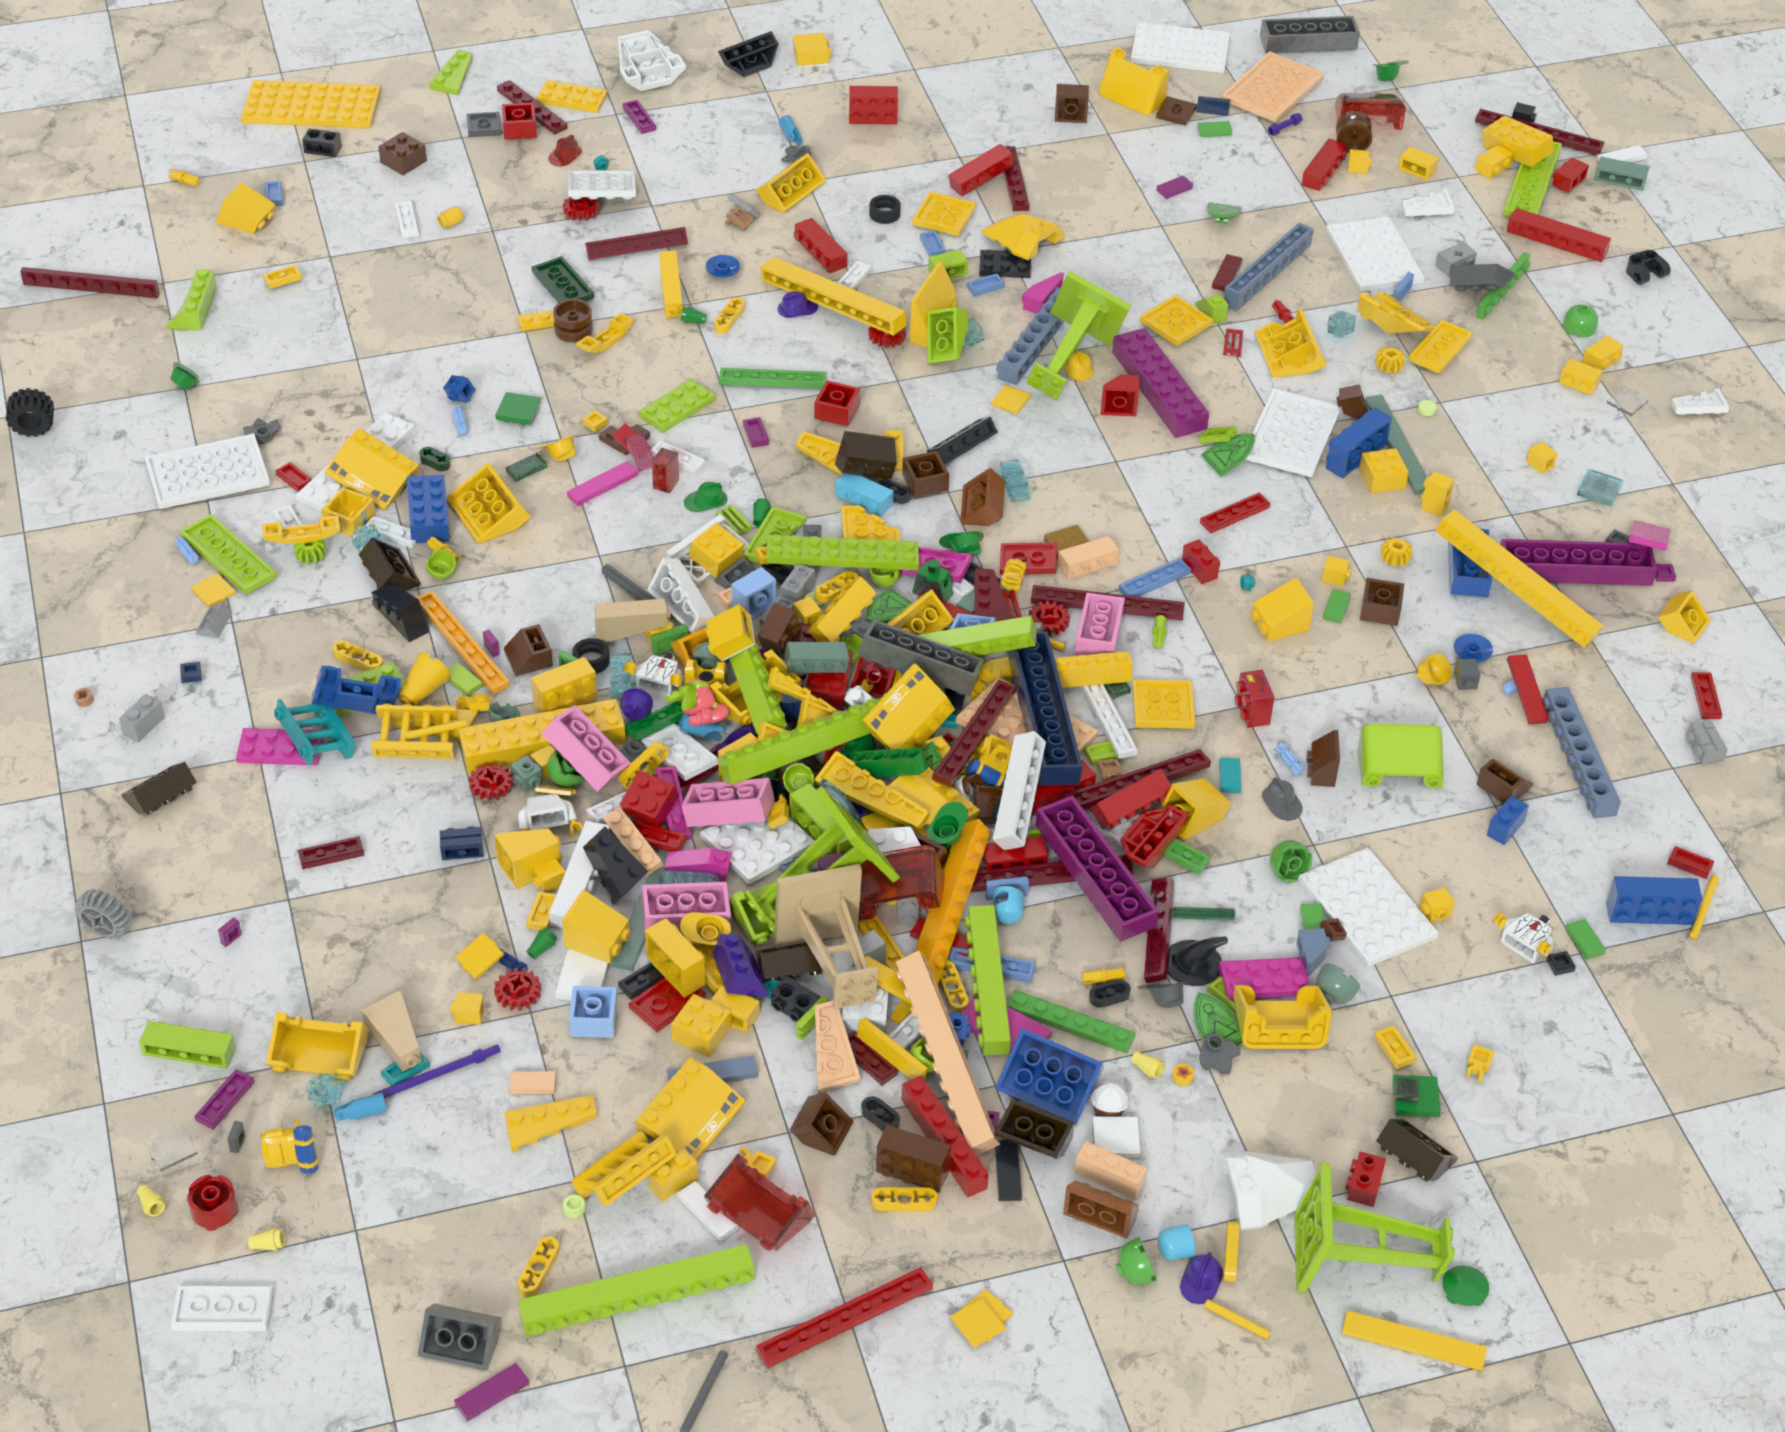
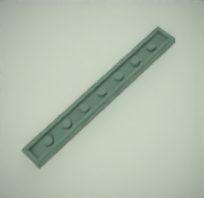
M1383 395L1365 397L1369 411L1377 408L1392 417L1387 444L1390 449L1396 448L1409 471L1407 481L1414 494H1422L1425 490L1423 484L1427 476Z
M659 849L657 855L661 859L663 866L648 875L645 885L669 884L674 872L664 870L668 851ZM641 894L629 920L631 936L621 946L619 955L614 957L612 967L633 971L645 943Z

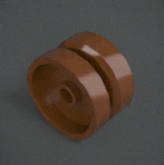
M1350 111L1339 117L1336 122V140L1347 144V153L1350 152V149L1366 150L1372 143V124L1370 118L1365 113Z
M567 299L559 302L554 307V331L558 338L567 342H578L587 335L590 336L592 334V309L587 302L580 299Z

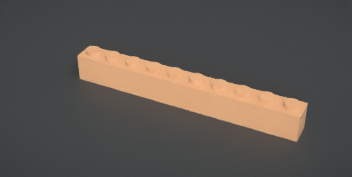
M918 950L896 961L899 969L896 973L900 981L904 982L906 986L903 991L907 999L911 1000L913 1004L910 1007L914 1017L919 1019L920 1025H918V1029L922 1037H926L928 1042L925 1044L929 1055H933L935 1060L932 1063L934 1070L937 1074L941 1075V1088L945 1094L948 1093L950 1098L947 1100L950 1110L955 1112L957 1116L955 1124L960 1132L963 1131L965 1140L976 1156L1000 1145L998 1137L994 1135L995 1129L927 959Z

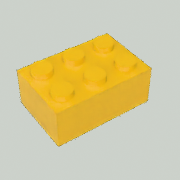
M585 657L531 677L533 706L538 713L569 708L574 705H584L597 699L595 670Z
M665 918L645 930L646 958L684 998L705 986V957L700 950L697 951L692 946L691 941L687 937H684L679 932L675 924H671Z

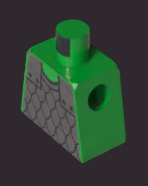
M930 560L918 571L912 593L919 596L921 592L926 593L932 589L939 599L948 602L953 595L950 572L941 568L939 561Z

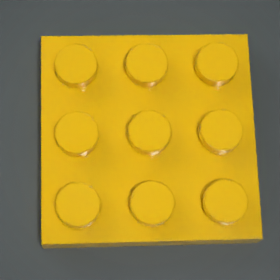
M929 191L913 217L912 225L953 236H960L976 209V203Z
M1177 295L1140 316L1139 322L1175 346H1179L1213 325L1211 317Z
M1133 679L1135 728L1195 729L1192 681Z

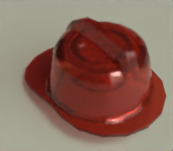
M574 135L560 138L557 141L556 148L548 157L550 164L566 166L582 153V149L578 146Z

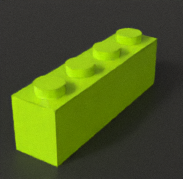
M148 1021L139 1041L142 1054L146 1056L228 1069L236 1049L233 1034Z

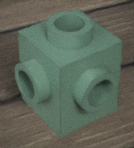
M527 755L510 765L513 782L525 792L543 783V770L538 763H534Z

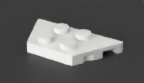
M911 827L869 829L868 834L895 870L931 868V863ZM868 859L860 864L862 872L881 871Z

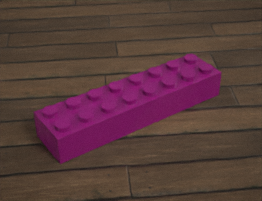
M1146 328L1114 336L1112 353L1128 375H1139V390L1173 436L1178 438L1207 430L1208 410Z
M1501 539L1500 541L1502 547L1548 583L1653 586L1657 572L1652 547L1635 543Z
M1072 795L1037 809L1035 826L1117 939L1122 942L1156 928L1159 914L1158 909Z

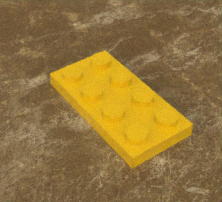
M546 80L536 99L545 105L598 113L608 96V90Z
M1441 320L1409 355L1408 361L1440 374L1470 341L1473 332Z

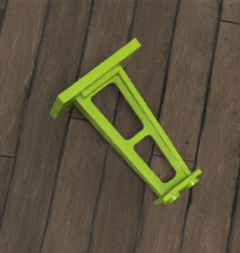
M1069 271L1050 313L1071 324L1048 368L1036 362L1027 384L1031 385L1034 389L1042 391L1048 397L1058 400L1067 382V379L1059 374L1085 335L1088 334L1111 347L1113 338L1118 334L1132 305Z
M822 786L819 787L815 792L832 814L834 822L779 878L810 873L809 868L846 836L853 848L826 870L860 865L868 859L893 883L898 880L900 876L867 831ZM777 880L759 898L749 890L745 892L750 899L747 901L754 911H758L756 913L758 919L763 924L767 922V926L773 933L775 932V910L772 907V903L776 899Z
M1321 1162L1294 1213L1297 1292L1306 1293L1324 1259L1432 1268L1433 1282H1438L1441 1275L1446 1273L1449 1262L1453 1261L1455 1256V1249L1452 1247L1451 1242L1453 1228H1450V1218L1445 1217L1439 1229L1332 1202L1331 1164ZM1333 1220L1376 1230L1378 1234V1247L1334 1243ZM1386 1233L1428 1241L1431 1254L1389 1249L1386 1245Z

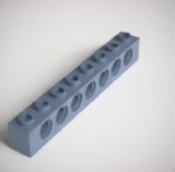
M1298 223L1229 283L1224 291V299L1229 304L1228 307L1239 310L1310 247L1313 229Z
M1057 288L1054 293H1051L1049 300L1035 314L1033 321L1028 323L1026 330L1021 332L1017 341H1014L1010 351H1007L1003 360L998 362L996 371H998L997 379L1017 385L1065 321L1050 313L1061 288Z
M1569 687L1546 689L1542 700L1549 717V723L1553 725L1555 737H1558L1561 750L1567 757L1568 766L1572 768L1574 780L1579 784L1580 793L1586 800L1588 811H1591L1593 818L1617 816L1621 801Z

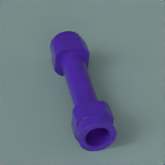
M1295 113L1286 121L1279 124H1271L1268 127V133L1272 136L1280 133V130L1292 124L1294 126L1300 124L1303 118L1300 113Z

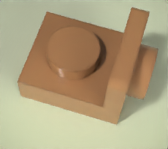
M738 206L735 210L731 209L727 213L725 224L728 225L732 221L744 231L754 220V217Z
M1117 759L1097 761V769L1102 775V781L1122 775V766Z

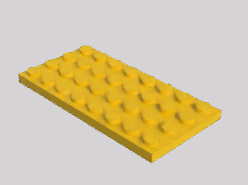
M252 80L240 117L241 123L371 128L381 88L380 85Z

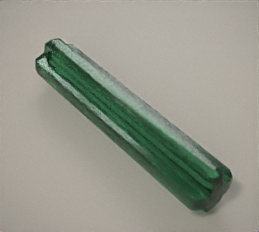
M1174 907L1172 915L1174 919L1234 920L1235 910L1230 908Z

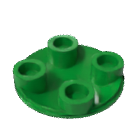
M1465 1265L1455 1266L1449 1269L1443 1277V1289L1447 1295V1300L1452 1304L1481 1306L1489 1294L1488 1280L1476 1268Z

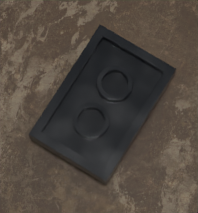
M980 250L979 276H990L997 273L1000 277L1030 278L1031 259H1023L1013 255L1008 250Z

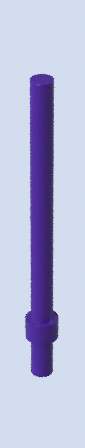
M497 1044L484 1050L480 1048L473 1051L469 1056L377 1091L373 1095L382 1093L383 1097L386 1098L472 1063L484 1062L485 1058L500 1053V1047Z

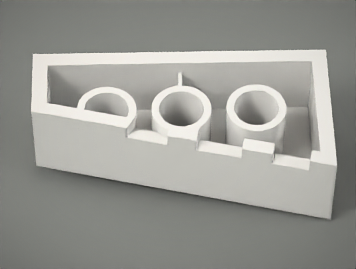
M663 558L647 591L656 599H665L666 606L670 607V613L681 624H685L691 633L707 626L706 621L715 616L679 559Z

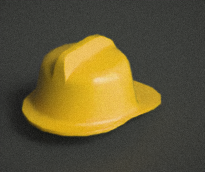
M1079 351L1073 353L1064 367L1067 375L1077 381L1088 380L1094 373L1090 357Z
M576 435L568 436L555 443L535 449L546 448L553 459L557 461L567 460L576 454L573 440Z
M1436 653L1428 655L1426 659L1422 660L1417 667L1418 673L1414 675L1415 677H1420L1425 685H1441L1450 681L1452 669L1448 659L1443 654Z
M691 912L685 915L680 923V929L684 937L707 948L715 947L719 934H731L729 922L719 915Z

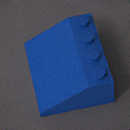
M1021 1028L995 1089L1077 1124L1096 1087L1104 1066L1098 1060Z

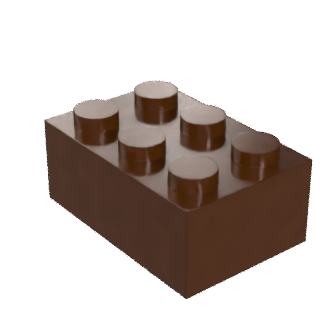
M886 1125L877 1144L876 1172L886 1177L902 1180L907 1184L932 1188L940 1193L949 1173L951 1145Z

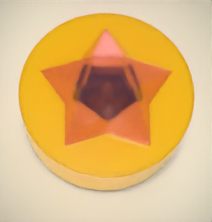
M1177 1064L1172 1071L1173 1081L1181 1086L1191 1084L1194 1080V1069L1188 1064Z

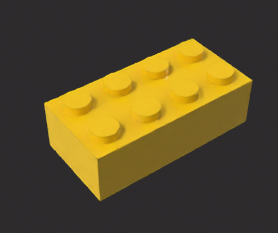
M1507 116L1501 117L1482 130L1483 147L1490 150L1499 144L1513 152V160L1529 167L1534 166L1554 153L1552 135Z

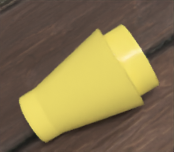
M1137 1051L1131 1058V1063L1135 1064L1149 1078H1159L1165 1069V1064L1157 1057Z
M142 1185L137 1189V1195L146 1215L155 1217L164 1211L165 1200L163 1197L153 1191L148 1185Z
M275 1227L249 1236V1248L251 1250L278 1251L279 1248H284L285 1246L284 1232L282 1229Z

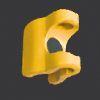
M687 659L685 685H688L691 680L695 679L708 683L709 688L710 685L717 681L720 684L726 683L728 680L726 662H717L716 667L713 669H703L698 665L697 660Z

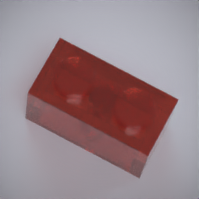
M661 447L653 458V489L669 494L679 481L678 452Z

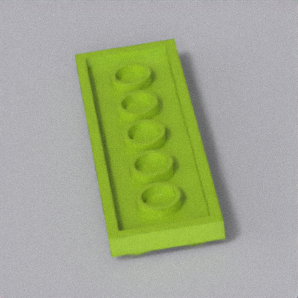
M212 514L180 530V536L184 537L199 554L245 595L277 578V573Z

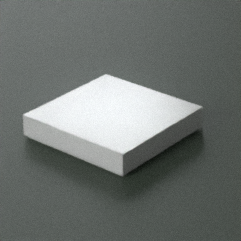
M1093 1116L1095 1145L1124 1158H1140L1138 1117Z

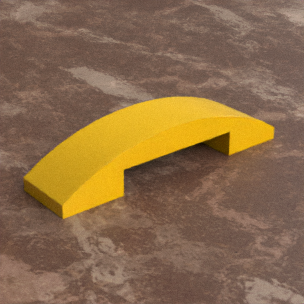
M619 313L610 320L609 327L593 338L587 335L577 342L576 346L590 353L602 352L613 346L627 333L633 325L634 319Z
M338 515L319 517V523L288 527H281V522L261 524L263 539L281 544L314 542L330 537L340 531Z

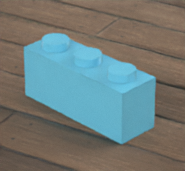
M843 474L835 481V496L854 505H860L865 510L880 517L893 505L894 491L859 475Z

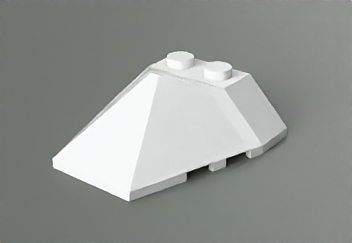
M648 30L618 37L620 73L626 83L640 91L670 85L686 69V65L680 55L671 52L670 47L661 44V40Z
M1248 1151L1219 1153L1223 1173L1229 1174L1235 1194V1215L1237 1222L1240 1223V1231L1266 1227L1269 1225V1222L1278 1218L1280 1220L1286 1218L1287 1214L1296 1211L1316 1174L1313 1162L1309 1160Z

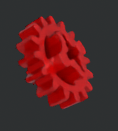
M569 197V199H564L563 210L564 215L567 214V218L572 217V220L578 219L581 221L585 219L587 221L589 217L593 219L594 215H598V200L589 199V197H582L581 199Z
M870 326L868 328V336L873 344L878 343V347L882 345L885 348L889 345L894 347V344L900 345V341L904 342L906 330L904 327L893 336Z
M1046 601V604L1039 602L1038 606L1033 605L1032 609L1029 610L1028 616H1032L1034 623H1042L1043 630L1047 631L1049 636H1052V633L1059 635V631L1065 632V628L1069 627L1070 614H1068V609H1063L1062 604L1057 606L1055 601L1053 604H1050L1049 601Z
M494 762L490 766L483 763V767L477 766L476 771H471V777L468 778L470 791H473L474 796L479 795L480 800L484 799V797H487L488 801L493 797L499 800V796L506 797V792H511V786H513L512 772H509L508 767L502 768L501 763L498 766H495Z
M514 968L513 973L507 970L506 976L499 975V981H495L494 988L497 1003L502 1002L503 1008L509 1005L511 1011L514 1007H518V1010L521 1011L522 1006L529 1009L530 1003H537V998L541 997L542 991L539 977L534 976L533 971L526 973V968H523L521 972Z

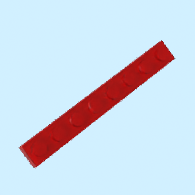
M922 1267L756 1345V1351L768 1369L933 1290V1284Z

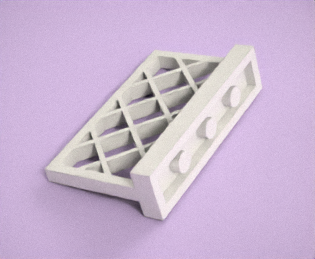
M720 514L666 552V558L690 561V566H683L696 586L713 575L701 566H692V561L694 560L689 557L690 544L695 538L717 522L744 543L743 553L749 545L745 539L725 524V518ZM692 571L703 572V575L697 578L692 574Z

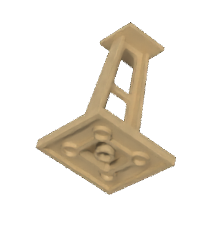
M859 864L777 879L774 944L776 948L802 943L808 944L834 988L833 1009L876 1001L877 966L868 968L856 934L858 933L862 869ZM843 936L846 943L826 947L822 940ZM842 952L850 953L856 970L839 973L830 955Z

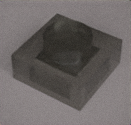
M1397 1077L1395 1100L1417 1103L1419 1098V1080Z

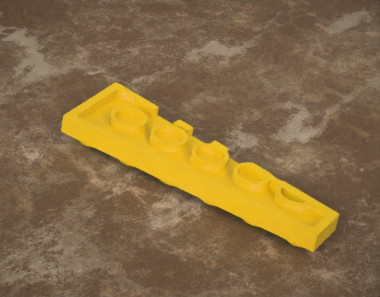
M835 751L814 779L815 785L822 786L826 790L831 788L839 796L907 827H911L918 832L930 817L927 810L909 798L904 797L895 789H890L883 781L875 779L868 771L860 769L853 761Z

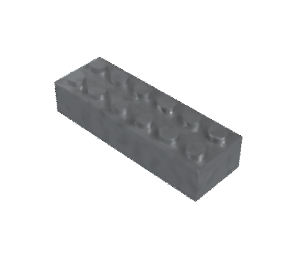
M1354 16L1262 19L1260 37L1266 53L1269 51L1273 53L1358 49L1360 36Z
M874 619L863 637L858 656L866 661L882 664L885 668H893L903 674L915 663L939 687L948 688L956 691L958 694L968 696L971 695L984 662L983 658Z

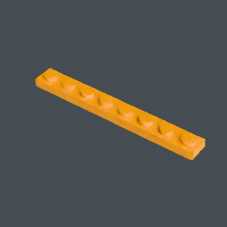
M433 591L416 597L419 599L425 615L493 695L510 687V681Z

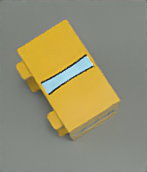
M343 487L321 509L322 517L338 515L339 532L354 538L360 534L367 522L373 516H376L374 499Z

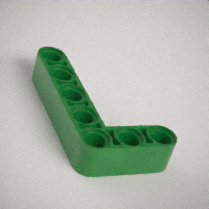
M871 734L848 741L840 752L853 761L857 767L868 771L874 778L919 775L928 769V764L920 748L875 750L876 745Z

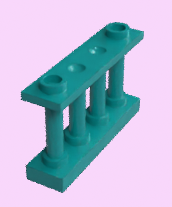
M282 699L277 700V706L274 709L275 718L279 720L299 751L300 757L305 760L308 766L312 765L313 755L317 753L338 750L345 759L353 757L355 741L332 707L311 703L309 705L287 708ZM313 712L317 717L296 721L292 715ZM320 724L325 728V730L303 733L301 730L304 727ZM330 737L334 741L332 743L321 744L316 746H312L309 742L310 740Z

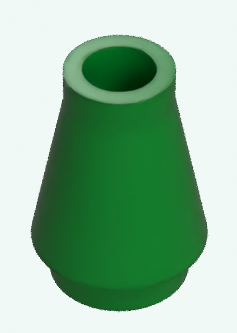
M689 306L688 308L683 307L680 320L684 321V323L705 324L707 314Z
M759 498L754 502L753 525L760 527L771 509L768 500Z
M548 928L539 930L532 944L526 950L527 954L531 958L537 959L538 956L555 945L556 935Z

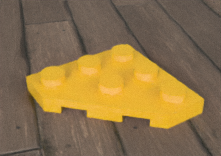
M860 505L841 506L843 538L900 541L899 529L886 525L883 519L874 514H868L865 512V508Z

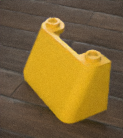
M1114 48L1110 52L1099 86V94L1141 114L1150 115L1161 107L1167 97L1169 70L1160 65H1156L1150 70L1124 60L1126 52L1121 48Z
M771 649L763 654L765 657L764 665L769 672V677L771 669L777 667L779 672L785 676H790L797 685L801 686V679L795 673H788L786 664ZM718 681L710 685V690L716 702L724 704L729 709L727 719L741 726L749 725L752 722L738 681L729 686L725 683L720 684ZM775 690L776 697L782 703V693Z
M1234 985L1233 997L1240 1036L1247 1048L1318 1049L1327 1043L1332 1010L1319 986H1304L1300 988L1296 995V1001H1255V992L1250 986Z
M276 1012L266 1064L272 1067L273 1072L285 1073L286 1070L337 1076L338 1080L350 1081L351 1078L356 1077L370 1029L363 1022L352 1021L351 1025L348 1022L340 1024L302 1019L299 1016L295 1018L288 1016L287 1013Z

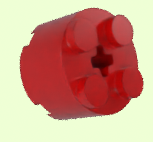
M204 1175L190 1185L187 1201L192 1219L199 1226L206 1228L208 1231H214L218 1227L229 1223L237 1215L238 1205L234 1187L225 1176L211 1177V1175Z

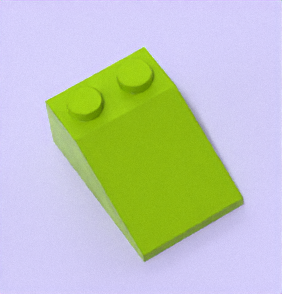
M951 307L927 311L928 364L959 360L968 330V310Z

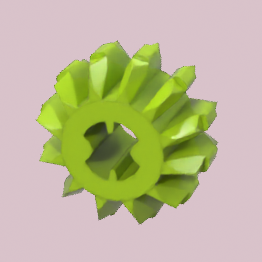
M324 539L294 544L295 557L301 563L307 562L309 565L313 562L316 564L317 561H323V557L326 556L327 551Z

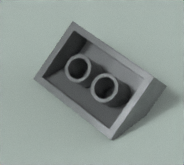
M1499 264L1452 265L1450 286L1456 288V291L1466 292V289L1477 292L1481 291V289L1496 291V289H1502L1514 277V272Z
M433 1303L425 1309L418 1356L487 1370L498 1342L502 1317Z

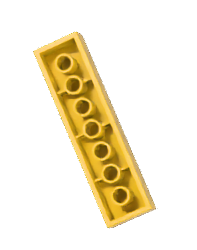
M616 699L577 706L605 737L612 741L613 745L626 743L625 725ZM571 707L458 728L460 747L467 774L471 773V771H476L477 766L482 768L483 763H486L487 766H490L492 762H494L495 766H498L500 763L502 767L509 766L526 755L530 758L531 754L548 744L556 750L547 741L542 732L554 718Z

